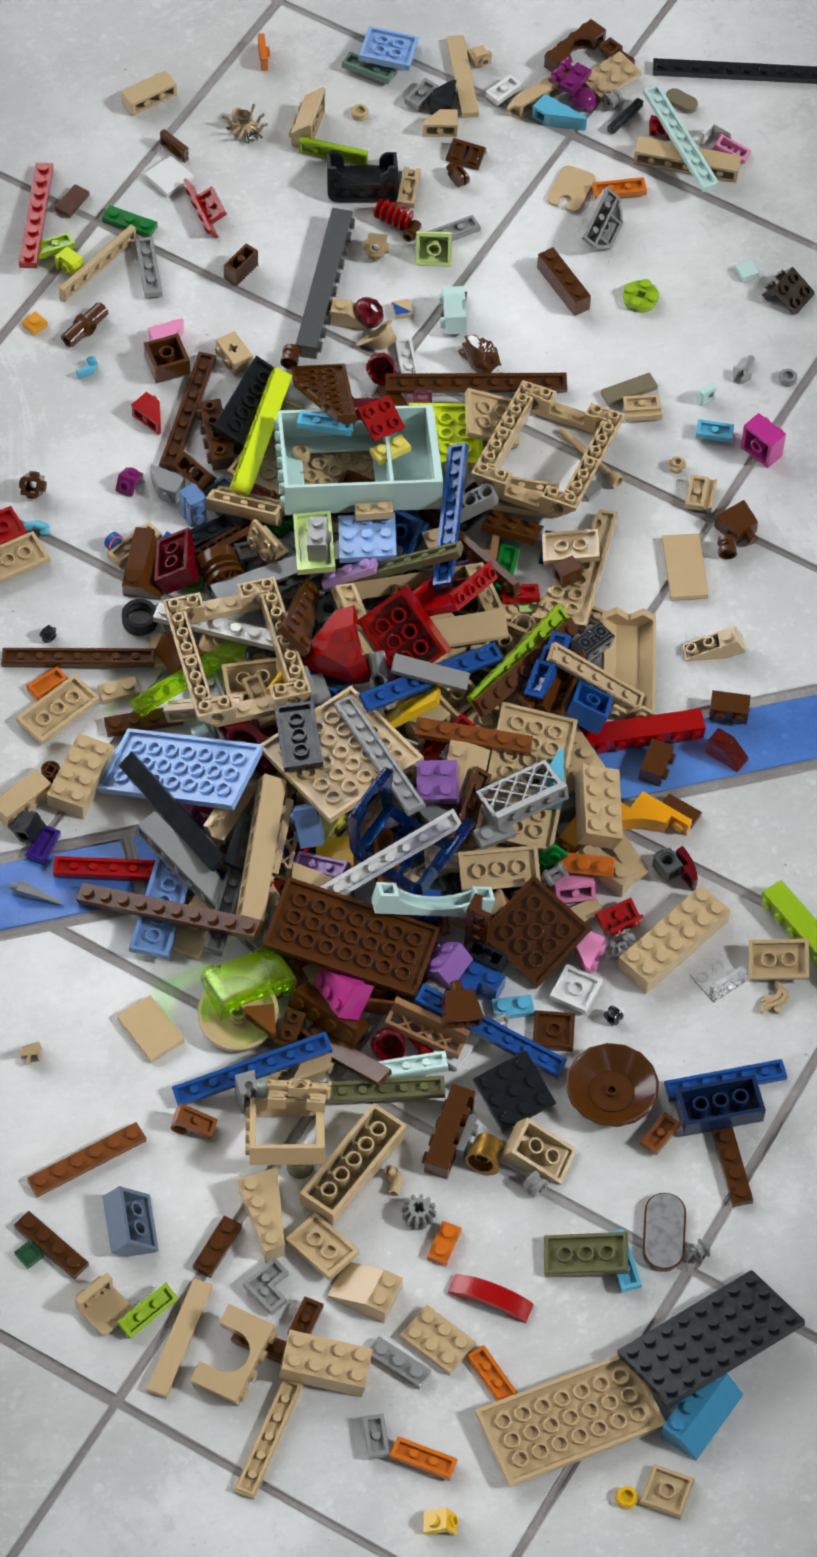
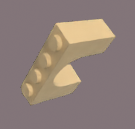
M228 1304L219 1323L222 1328L243 1337L249 1343L250 1353L248 1360L241 1368L231 1372L218 1370L200 1361L190 1381L193 1385L239 1406L241 1401H245L249 1392L247 1388L250 1382L253 1383L258 1375L256 1369L259 1363L265 1361L268 1354L266 1349L269 1343H274L277 1332H275L274 1324Z

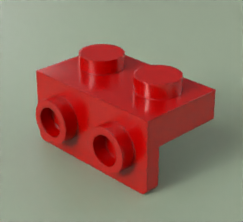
M631 897L595 914L604 935L611 934L612 937L622 933L623 927L629 926V928L639 925V920L644 918L643 914L639 915Z

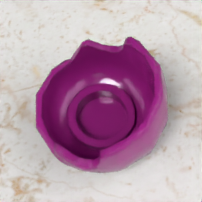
M580 87L573 96L570 95L569 101L571 106L579 112L584 109L591 112L597 105L596 95L588 87Z

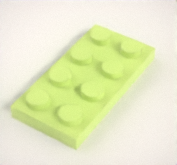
M331 511L293 514L298 575L336 572ZM308 517H328L329 531H331L332 540L331 543H328L327 560H308Z

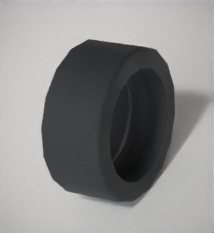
M134 599L125 604L122 609L124 629L135 636H144L154 631L158 624L153 622V615L156 611L155 605L146 599ZM135 611H145L151 615V619L143 624H135L129 620V615Z

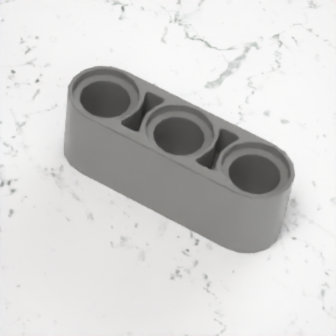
M491 484L481 485L463 494L460 523L497 505L499 498Z

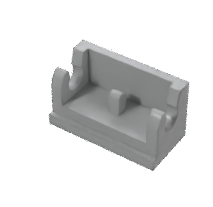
M255 1070L235 1075V1094L241 1113L246 1112L247 1104L245 1102L250 1100V1098H256L257 1082Z

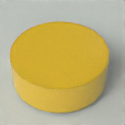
M624 1486L617 1491L616 1503L620 1508L627 1510L636 1505L638 1495L635 1489Z

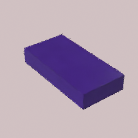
M45 825L37 841L32 843L27 851L26 859L44 865L58 841L61 831Z

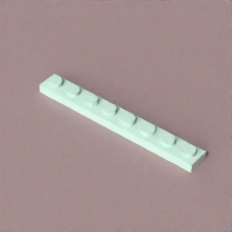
M658 84L643 89V95L702 192L718 188L719 181L661 86Z

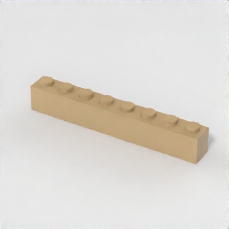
M264 774L257 783L236 915L262 920V923H265L268 917L266 908L271 899L269 889L274 880L272 870L277 862V859L274 858L275 852L279 847V840L277 838L282 829L280 819L285 811L283 801L288 792V788H286L287 780Z

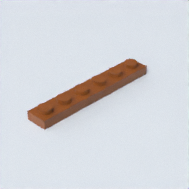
M421 717L416 719L414 738L450 743V740L472 743L488 750L529 757L533 738L530 735Z
M137 1122L29 1176L27 1182L38 1198L146 1142V1136Z

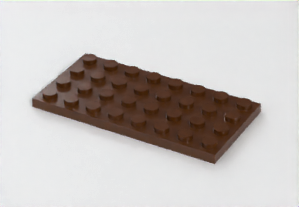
M288 876L262 948L415 999L440 928L400 914H377L374 912L373 905Z

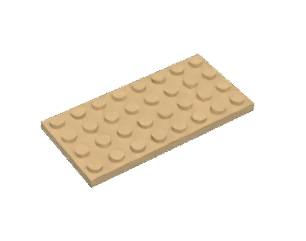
M502 702L496 730L533 736L531 754L529 757L492 750L487 771L492 775L489 785L532 766L540 760H546L550 765L559 749H564V782L566 783L578 720ZM525 777L520 778L518 781L528 783ZM504 785L501 790L511 791L512 786ZM516 787L514 792L524 794L526 788ZM529 789L528 795H534V790ZM487 793L484 797L493 799L495 794ZM498 795L497 800L506 802L508 796ZM512 797L510 803H517L522 799ZM481 804L476 829L488 825L481 813V808L484 807L483 804ZM545 809L513 824L517 832L516 837L501 844L513 847L537 845L538 852L553 845L560 810Z
M618 1355L475 1409L476 1417L509 1488L661 1430L666 1423L650 1388Z

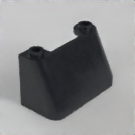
M336 152L326 153L327 194L330 200L335 202L379 201L380 199H383V201L386 199L390 201L396 199L398 195L397 152L383 153L379 158V165H344V158L341 154Z

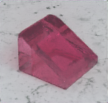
M415 390L413 403H432V390Z

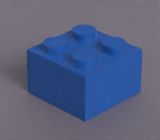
M579 680L564 717L577 719V725L598 735L608 719L613 697Z

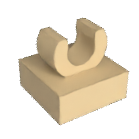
M34 1042L18 1048L20 1055L26 1056L25 1060L28 1065L32 1064L30 1061L32 1055H36L38 1061L42 1060L41 1054L37 1052L42 1050L40 1042Z

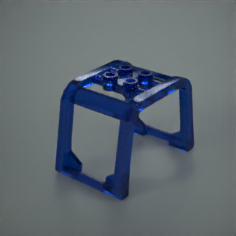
M384 767L347 817L350 850L360 862L371 857L366 851L390 817L404 826L401 831L395 833L394 840L390 845L407 836L411 830L414 832L424 826L398 810L392 803L394 771L388 767ZM379 788L381 790L383 810L362 839H360V825L368 810L366 804ZM466 816L456 830L453 840L442 838L434 843V845L441 849L417 883L407 879L403 874L411 870L413 861L416 857L421 856L423 850L401 862L396 871L389 869L381 875L413 894L423 895L448 861H450L453 854L475 825V821Z

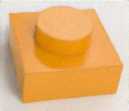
M35 311L22 321V326L35 336L46 328L48 323Z

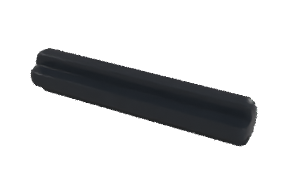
M636 98L607 126V131L611 134L616 133L643 107V100Z

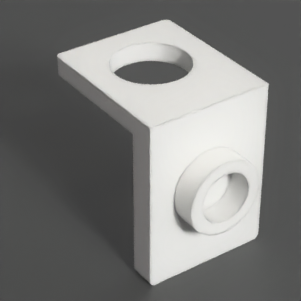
M713 121L702 132L701 145H704L712 136L719 138L721 134L732 139L733 131Z

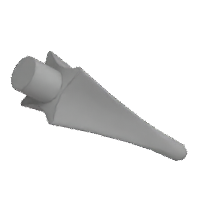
M22 879L20 883L12 881L10 889L17 891V897L62 905L61 900L40 891Z

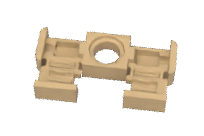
M269 1077L267 1083V1108L286 1109L287 1097L285 1096L310 1098L306 1101L307 1111L325 1112L326 1098L330 1099L332 1082L315 1083L307 1079L290 1078V1080H274L272 1077Z

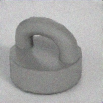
M507 1013L494 1014L490 1018L507 1027L509 1022Z

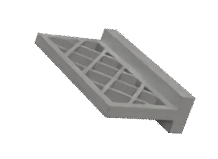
M542 760L476 791V796L495 821V826L499 831L569 799L567 784L564 781L561 782L546 760ZM543 767L547 771L545 775L536 774V771ZM522 777L530 778L528 783L518 781ZM533 779L543 780L542 785L532 784ZM547 781L556 783L551 787L545 786ZM504 785L512 786L511 791L501 790ZM521 787L526 789L524 794L514 792L515 788ZM529 789L539 791L534 795H528ZM487 793L495 794L493 799L485 798L483 795ZM498 795L508 796L507 801L497 800ZM512 797L522 799L517 803H510ZM495 805L504 807V809L497 812L493 810Z

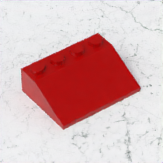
M408 585L357 620L376 650L385 651L387 666L390 670L395 653L433 663L451 650V647ZM394 674V676L396 677V679L403 677V676H399V675Z

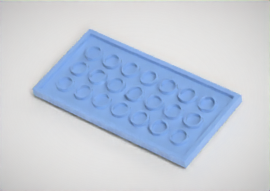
M128 728L96 788L99 793L147 799L118 766L130 752H134L178 803L234 810L263 754L264 747L262 744Z

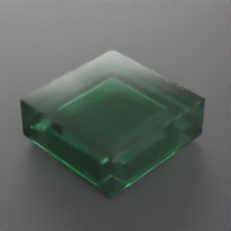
M31 1239L14 1252V1255L27 1269L44 1257V1254Z

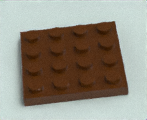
M533 875L491 919L489 944L508 954V961L538 988L592 931V928Z

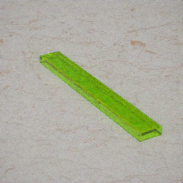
M228 640L200 657L205 677L222 668V664H228L243 655L253 646ZM183 669L129 701V705L142 717L188 689Z

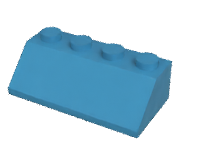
M727 1373L680 1402L662 1427L661 1438L694 1460H697L740 1401L743 1393Z

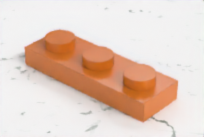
M644 177L592 183L594 199L599 196L605 187H609L620 198L647 195Z
M567 852L568 856L561 860L568 873L605 877L614 876L615 857Z
M397 1436L390 1453V1458L448 1481H450L458 1462L457 1458Z

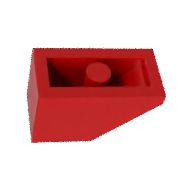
M146 391L131 404L132 416L160 435V401L156 396Z

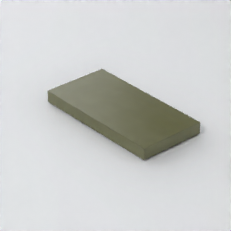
M627 1232L544 1235L545 1277L629 1274Z

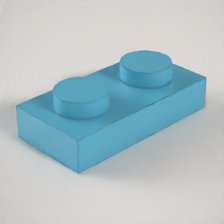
M698 419L695 438L732 443L734 424Z
M531 994L491 1000L493 1015L507 1013L509 1019L534 1016L535 1011Z

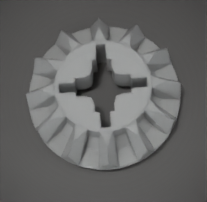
M633 933L619 934V936L614 937L613 940L608 942L606 950L610 956H620L633 946L637 939Z

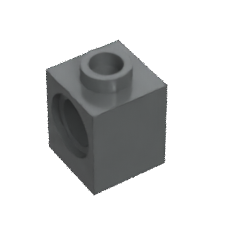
M671 848L660 850L653 856L652 866L664 883L682 874L683 864Z

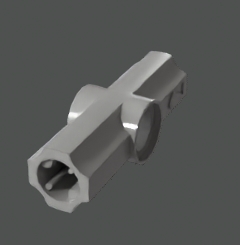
M380 650L367 653L371 671L370 682H374L375 687L393 681V676L388 670L385 651ZM379 677L383 678V684L380 683ZM394 702L382 708L383 710L392 709L396 707V704Z

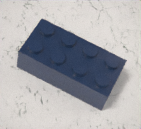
M755 1074L680 1088L675 1091L674 1103L684 1136L762 1122L764 1120L766 1109Z

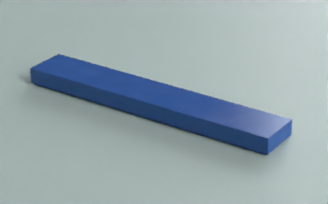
M778 1059L664 1081V1087L668 1101L672 1102L674 1101L676 1089L753 1074L756 1076L758 1085L787 1080V1074L783 1060Z

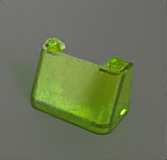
M262 947L258 951L221 965L206 967L200 979L220 1021L229 1018L228 1013L234 1009L239 1011L240 1006L274 993L278 996L281 991L284 996L292 994L297 982L293 972L280 953Z

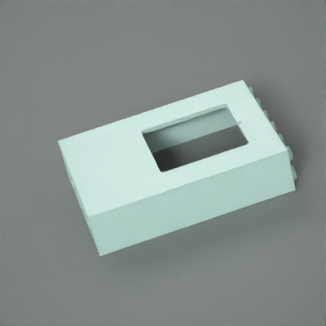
M433 405L395 406L405 426L404 430L375 442L372 441L361 419L355 422L353 433L350 437L296 428L300 411L328 415L322 409L278 411V418H274L275 430L278 429V431L274 432V442L278 443L275 445L276 456H279L276 458L277 469H281L278 470V482L282 481V483H279V495L283 494V496H280V507H284L285 515L329 510L331 513L355 512V503L393 501L394 511L441 509L443 476ZM402 435L411 445V451L391 460L389 440ZM385 442L387 451V463L379 465L372 457L375 482L305 484L302 460H296L292 457V448L298 444L308 446L310 453L370 451L371 448Z

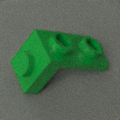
M556 844L538 852L540 872L565 859L568 853Z

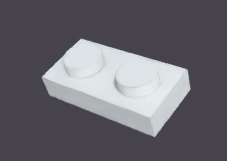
M510 74L487 90L485 96L498 106L522 89V83Z

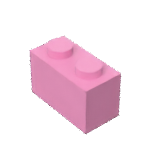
M568 873L569 877L561 878L554 882L552 886V892L564 903L595 900V881L593 875Z

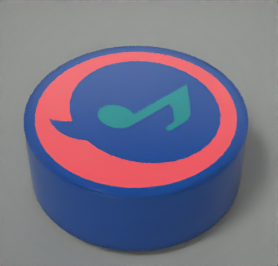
M112 532L106 537L104 546L111 550L122 542L123 538L117 532Z

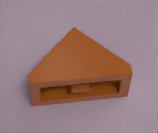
M274 1004L245 1006L242 1009L243 1017L274 1041L276 1038Z

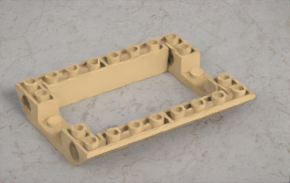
M522 380L474 466L471 477L479 486L491 484L501 500L558 518L576 511L623 422L625 414L593 403L584 412L555 402L557 391ZM531 413L594 434L565 492L547 485L541 494L511 484L512 472L500 469Z
M483 562L456 566L454 580L470 577L484 566ZM434 570L335 585L331 588V593L338 610L354 605L357 617L360 619L367 614L362 603L363 599L391 595L390 588L394 584L404 587L408 585L410 589L415 590L434 575ZM493 583L476 596L480 605V612L432 620L450 647L509 638L504 608ZM357 624L356 628L366 661H368L367 653L377 650L361 626Z
M274 576L237 584L238 594L202 601L201 594L198 592L163 600L198 720L216 727L276 715L274 706L304 702L312 695L299 652L277 631L286 611ZM262 609L285 684L269 685L270 695L236 703L233 702L231 694L212 699L190 624Z

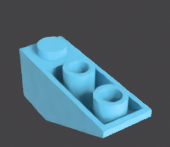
M546 94L533 105L532 118L546 126L583 131L587 128L586 116Z

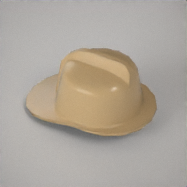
M392 320L386 321L377 329L363 336L356 342V346L368 343L378 350L389 347L397 339L390 326Z

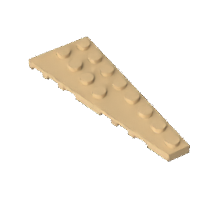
M602 509L598 511L589 529L598 528L600 561L581 563L583 566L582 580L565 588H562L555 580L552 587H549L544 599L538 604L535 613H532V617L537 623L555 605L561 604L580 630L587 628L617 523L618 512Z

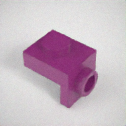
M126 467L118 474L115 491L130 497L133 496L135 486L143 479L144 473L139 472L135 468Z

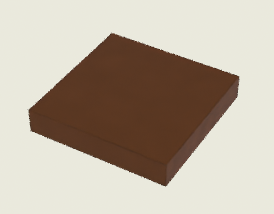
M535 1010L533 1041L551 1051L573 1052L575 1013Z

